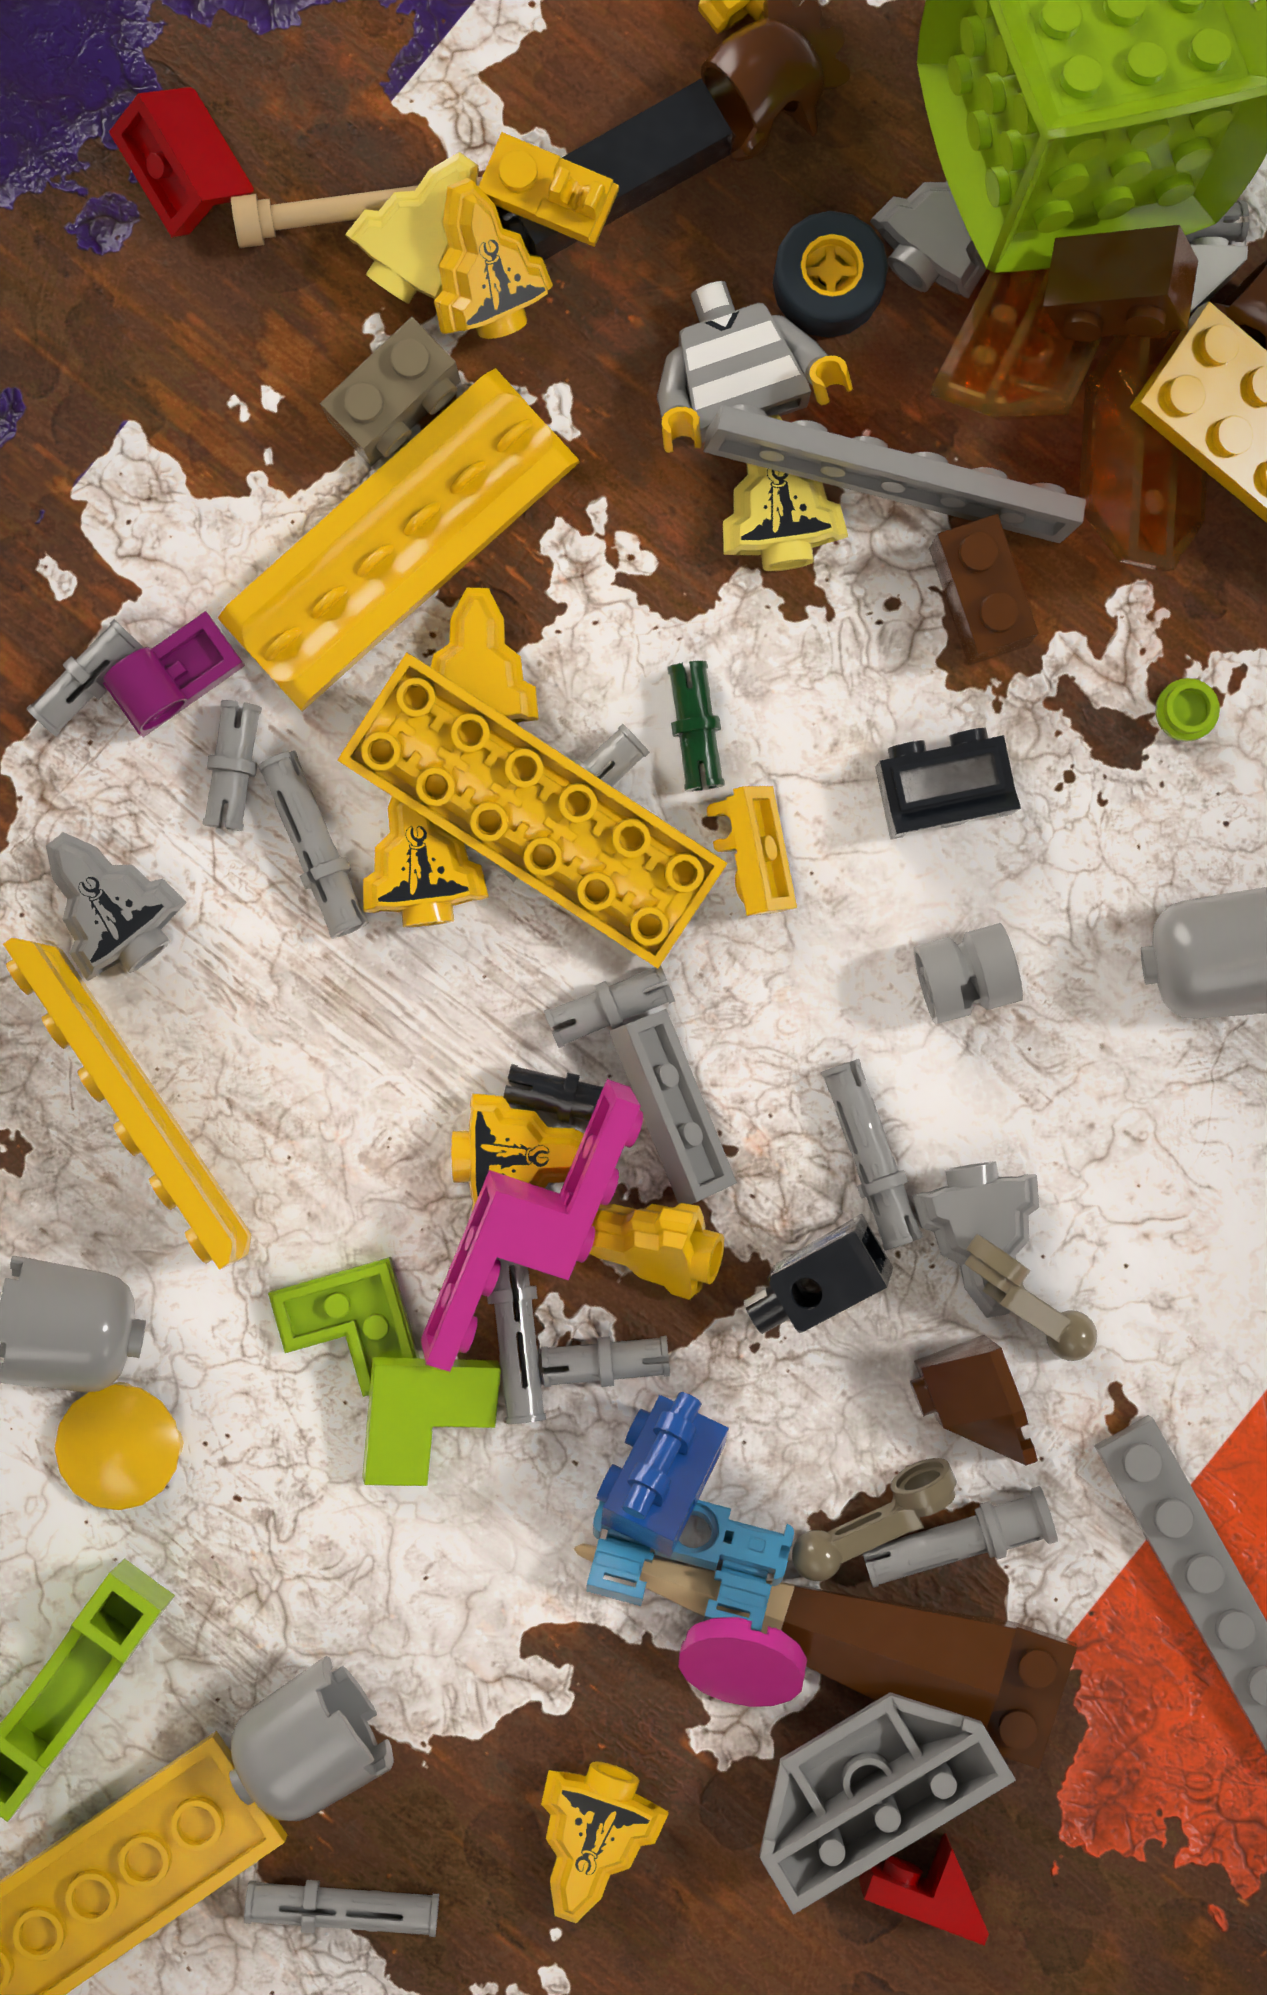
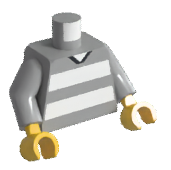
M725 281L706 284L691 293L700 323L679 331V347L672 350L665 359L657 393V401L662 418L664 449L668 453L673 452L672 441L680 436L692 438L695 449L700 448L701 444L705 442L709 425L722 405L729 407L737 404L752 405L762 409L767 416L778 414L783 416L808 406L811 394L809 383L813 386L817 402L820 405H826L830 402L826 390L828 386L840 384L846 388L847 392L853 389L846 362L841 357L828 356L816 341L784 316H771L763 303H756L735 311Z

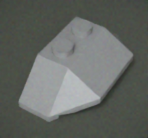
M888 1693L780 1758L759 1856L794 1915L1016 1781L981 1721L894 1693Z

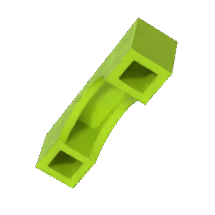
M125 1558L109 1572L74 1620L68 1633L46 1665L0 1723V1817L6 1822L13 1817L33 1792L175 1596Z

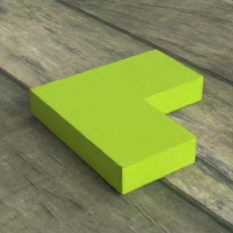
M391 1257L268 1292L284 1352L289 1353L346 1336L363 1397L368 1396L370 1392L372 1357L420 1358Z
M372 1357L362 1473L364 1485L427 1486L433 1427L495 1428L501 1374L498 1360L455 1359L451 1371L448 1372L426 1365L425 1359Z

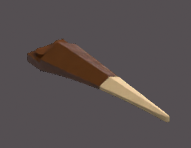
M580 1544L574 1550L579 1556L593 1562L597 1546ZM653 1558L652 1563L644 1561L639 1579L647 1582L646 1589L702 1616H705L708 1600L717 1601L721 1581L714 1580L716 1571ZM766 1579V1583L772 1584V1580ZM783 1582L771 1587L761 1632L767 1634L768 1626L782 1630L800 1645L807 1658L806 1667L869 1698L878 1700L888 1693H894L981 1721L1003 1757L1040 1769L1077 1651V1644L1075 1642L1017 1622L901 1604ZM718 1605L716 1608L717 1610L729 1612L749 1618L750 1615L748 1613H744L741 1611L729 1609Z

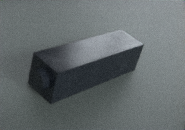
M701 78L562 158L611 178L613 183L619 185V191L604 224L606 226L731 155L733 132ZM509 211L501 216L505 229L521 234L525 246H528L532 255L542 257L543 261L579 241Z

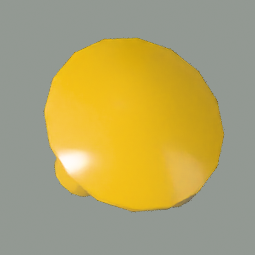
M117 1382L100 1391L88 1392L71 1404L59 1423L54 1449L59 1472L74 1494L95 1507L119 1511L141 1506L165 1489L177 1470L178 1459L183 1450L184 1442L182 1434L177 1429L175 1419L161 1400L142 1388L134 1387L125 1382Z

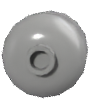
M1267 887L1184 900L1170 905L1159 915L1153 927V946L1141 947L1142 969L1145 985L1157 983L1164 1004L1173 1013L1190 1019L1267 1013Z
M12 1256L10 1262L12 1276L19 1277V1280L5 1278L0 1300V1357L4 1358V1363H0V1383L79 1392H96L111 1386L119 1378L125 1366L127 1356L140 1358L146 1320L134 1318V1297L129 1286L119 1277L94 1270Z
M325 1656L250 1708L239 1719L231 1735V1756L235 1769L230 1771L229 1777L235 1792L245 1804L251 1805L255 1802L261 1810L277 1820L300 1821L311 1817L391 1770L394 1763L389 1740L386 1739L377 1744L367 1722L377 1715L374 1706L362 1687L344 1666H341L334 1672L331 1671L333 1666L328 1656Z

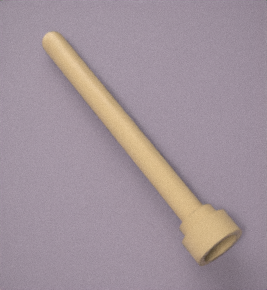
M478 177L477 186H479L482 177ZM419 185L271 205L270 198L258 200L257 194L231 197L239 248L265 245L264 239L276 237V230L357 220L365 209L379 211L394 192L415 191Z

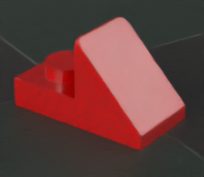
M946 1833L943 1834L927 1878L921 1877L922 1870L894 1856L888 1857L885 1862H880L860 1874L859 1883L864 1900L985 1946L989 1932Z

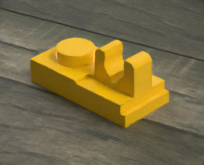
M503 132L500 134L478 186L495 206L593 247L597 243L619 191V185L613 183V179L560 158V156Z
M742 786L733 789L734 795L726 797V800L709 804L706 809L708 817L728 816L731 820L732 830L730 835L724 839L713 841V846L717 852L737 850V853L734 854L737 865L735 887L739 898L745 905L746 915L771 914L796 909L797 903L773 786Z

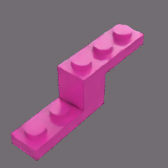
M609 1079L606 1080L560 1193L489 1170L421 1337L426 1365L450 1372L458 1352L466 1353L469 1350L477 1329V1317L473 1316L481 1295L489 1297L499 1277L501 1262L496 1259L497 1257L569 1280L576 1261L583 1263L587 1259L595 1238V1227L592 1226L600 1204H609L618 1184L619 1170L615 1167L624 1146L630 1148L634 1145L641 1130L643 1112L639 1110L641 1105L631 1087Z

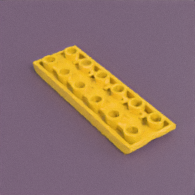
M495 368L480 377L228 603L218 616V619L303 712L579 464V459Z
M408 652L400 661L337 759L346 767L657 969L728 864L690 837Z
M10 938L4 942V947L12 957V960L6 963L11 977L26 995L35 992L48 1011L47 1014L41 1017L45 1028L61 1048L65 1049L69 1045L83 1064V1067L77 1070V1073L84 1087L97 1102H101L104 1099L107 1100L119 1118V1121L113 1124L118 1138L133 1156L142 1153L155 1172L149 1178V1182L158 1198L169 1210L177 1206L191 1228L185 1231V1236L196 1255L205 1264L213 1260L219 1270L247 1256L251 1243L249 1229L64 951L59 947L17 938Z

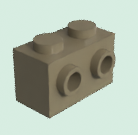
M411 317L336 387L320 405L328 422L372 467L382 456L387 458L397 452L411 436V429L426 414L430 413L433 415L440 411L456 394L458 389L456 386L461 381L456 361Z

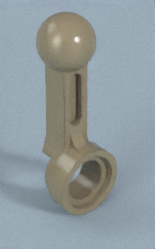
M975 1235L966 1248L971 1254L964 1264L988 1281L982 1291L1000 1305L1045 1333L1048 1346L1057 1357L1067 1361H1078L1087 1357L1093 1351L1097 1342V1330L1093 1321L1079 1311L1068 1310L1060 1313L1027 1291L1023 1286V1281L1031 1270L981 1235Z
M931 1458L916 1462L903 1469L892 1480L890 1487L893 1492V1499L891 1503L828 1532L811 1530L802 1534L795 1542L792 1550V1561L798 1573L811 1581L827 1580L836 1574L841 1563L906 1533L924 1528L920 1517L929 1516L945 1509L955 1498L954 1488L957 1481L949 1462L942 1458Z

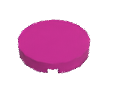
M720 1617L694 1624L687 1631L686 1639L681 1644L678 1667L685 1679L704 1694L728 1703L748 1707H763L789 1702L802 1691L807 1658L800 1645L782 1630L768 1626L767 1634L760 1631L751 1630L752 1621L745 1618Z

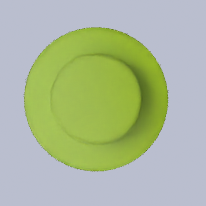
M1183 678L1172 682L1164 688L1157 699L1155 713L1159 726L1168 736L1178 741L1188 742L1204 737L1215 727L1219 718L1220 706L1218 698L1210 686L1197 679Z

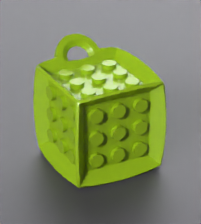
M926 0L919 33L917 66L931 131L945 177L965 227L986 269L994 273L1050 268L1055 238L1172 225H1180L1184 234L1188 235L1215 225L1238 200L1267 155V0Z

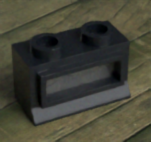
M976 728L950 735L951 746L927 751L924 740L889 747L890 759L879 761L875 769L890 840L902 838L907 833L938 826L948 828L961 825L976 818L999 814L1000 817L1008 816L1021 809L1015 790L1004 735L988 738L986 728Z

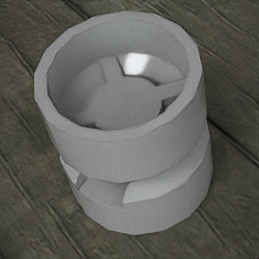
M1001 923L966 932L961 944H956L947 937L914 947V959L920 986L928 1011L935 1024L969 1016L974 1004L977 1003L986 1010L1023 1000L1019 968L1010 939Z

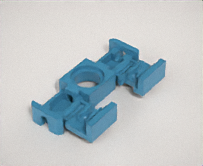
M698 1500L691 1516H698L707 1522L711 1530L709 1541L698 1548H689L678 1541L671 1557H668L656 1550L654 1554L650 1552V1547L601 1524L605 1503L599 1502L593 1520V1535L599 1540L589 1573L586 1592L641 1606L647 1582L639 1580L644 1561L652 1563L654 1555L716 1571L714 1580L721 1581L717 1601L708 1600L703 1621L720 1617L745 1618L752 1621L751 1630L761 1632L771 1587L777 1586L782 1582L794 1537V1530L791 1525L787 1524L784 1534L729 1520L731 1508ZM602 1529L608 1530L605 1540L600 1539ZM718 1560L723 1561L721 1571L716 1570ZM768 1573L774 1574L772 1584L766 1583ZM604 1575H607L637 1584L636 1587H632L629 1585L617 1583L603 1578ZM717 1605L750 1614L749 1618L717 1610Z

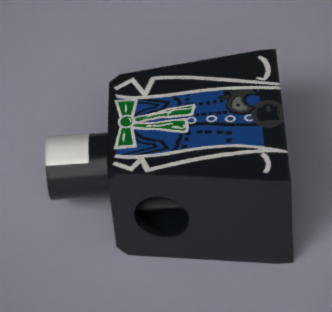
M860 1214L775 1264L767 1276L770 1286L744 1300V1305L753 1324L761 1334L789 1319L797 1332L802 1333L887 1288L893 1266L863 1214ZM803 1278L813 1279L820 1285L822 1290L817 1293L808 1292L801 1286L800 1280Z

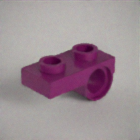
M205 611L152 649L150 647L139 649L120 660L105 674L103 678L105 682L103 684L137 733L144 738L242 669L245 664L211 616Z

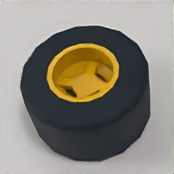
M827 211L809 215L789 230L779 246L772 283L778 307L789 321L807 334L826 338L850 334L870 319L881 301L889 267L884 244L870 225L852 214ZM818 278L821 280V282H823L824 284H826V286L822 285V284L820 283V281L818 280Z

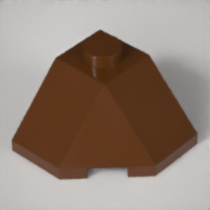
M981 1335L914 1361L920 1377L910 1380V1385L923 1417L934 1413L936 1420L944 1429L1025 1466L1038 1461L1031 1438L1025 1440L1021 1431V1427L1028 1425L1025 1408L1003 1350L999 1345L987 1336Z

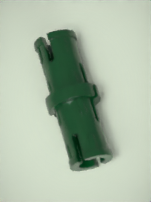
M701 660L689 661L692 688H688L683 662L667 667L677 721L671 723L673 737H679L685 778L684 789L686 792L703 790L700 774L701 764H704L706 782L709 789L725 786L715 732L721 730L720 718L712 713L707 675L708 664L707 661Z

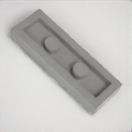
M667 1009L609 1031L632 1091L641 1105L640 1110L643 1112V1118L678 1204L696 1203L736 1184V1179Z

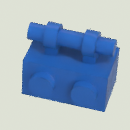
M679 1392L675 1401L659 1395L651 1412L643 1409L639 1410L625 1439V1444L633 1448L623 1468L615 1464L611 1465L596 1497L597 1500L605 1503L601 1524L668 1557H671L725 1447L729 1430L728 1427L699 1414L698 1411L702 1403L696 1397L684 1392Z

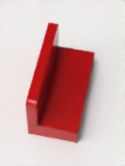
M192 87L138 93L109 131L171 238L189 235L214 205L230 203L231 197L250 195L254 191L251 182L196 90Z

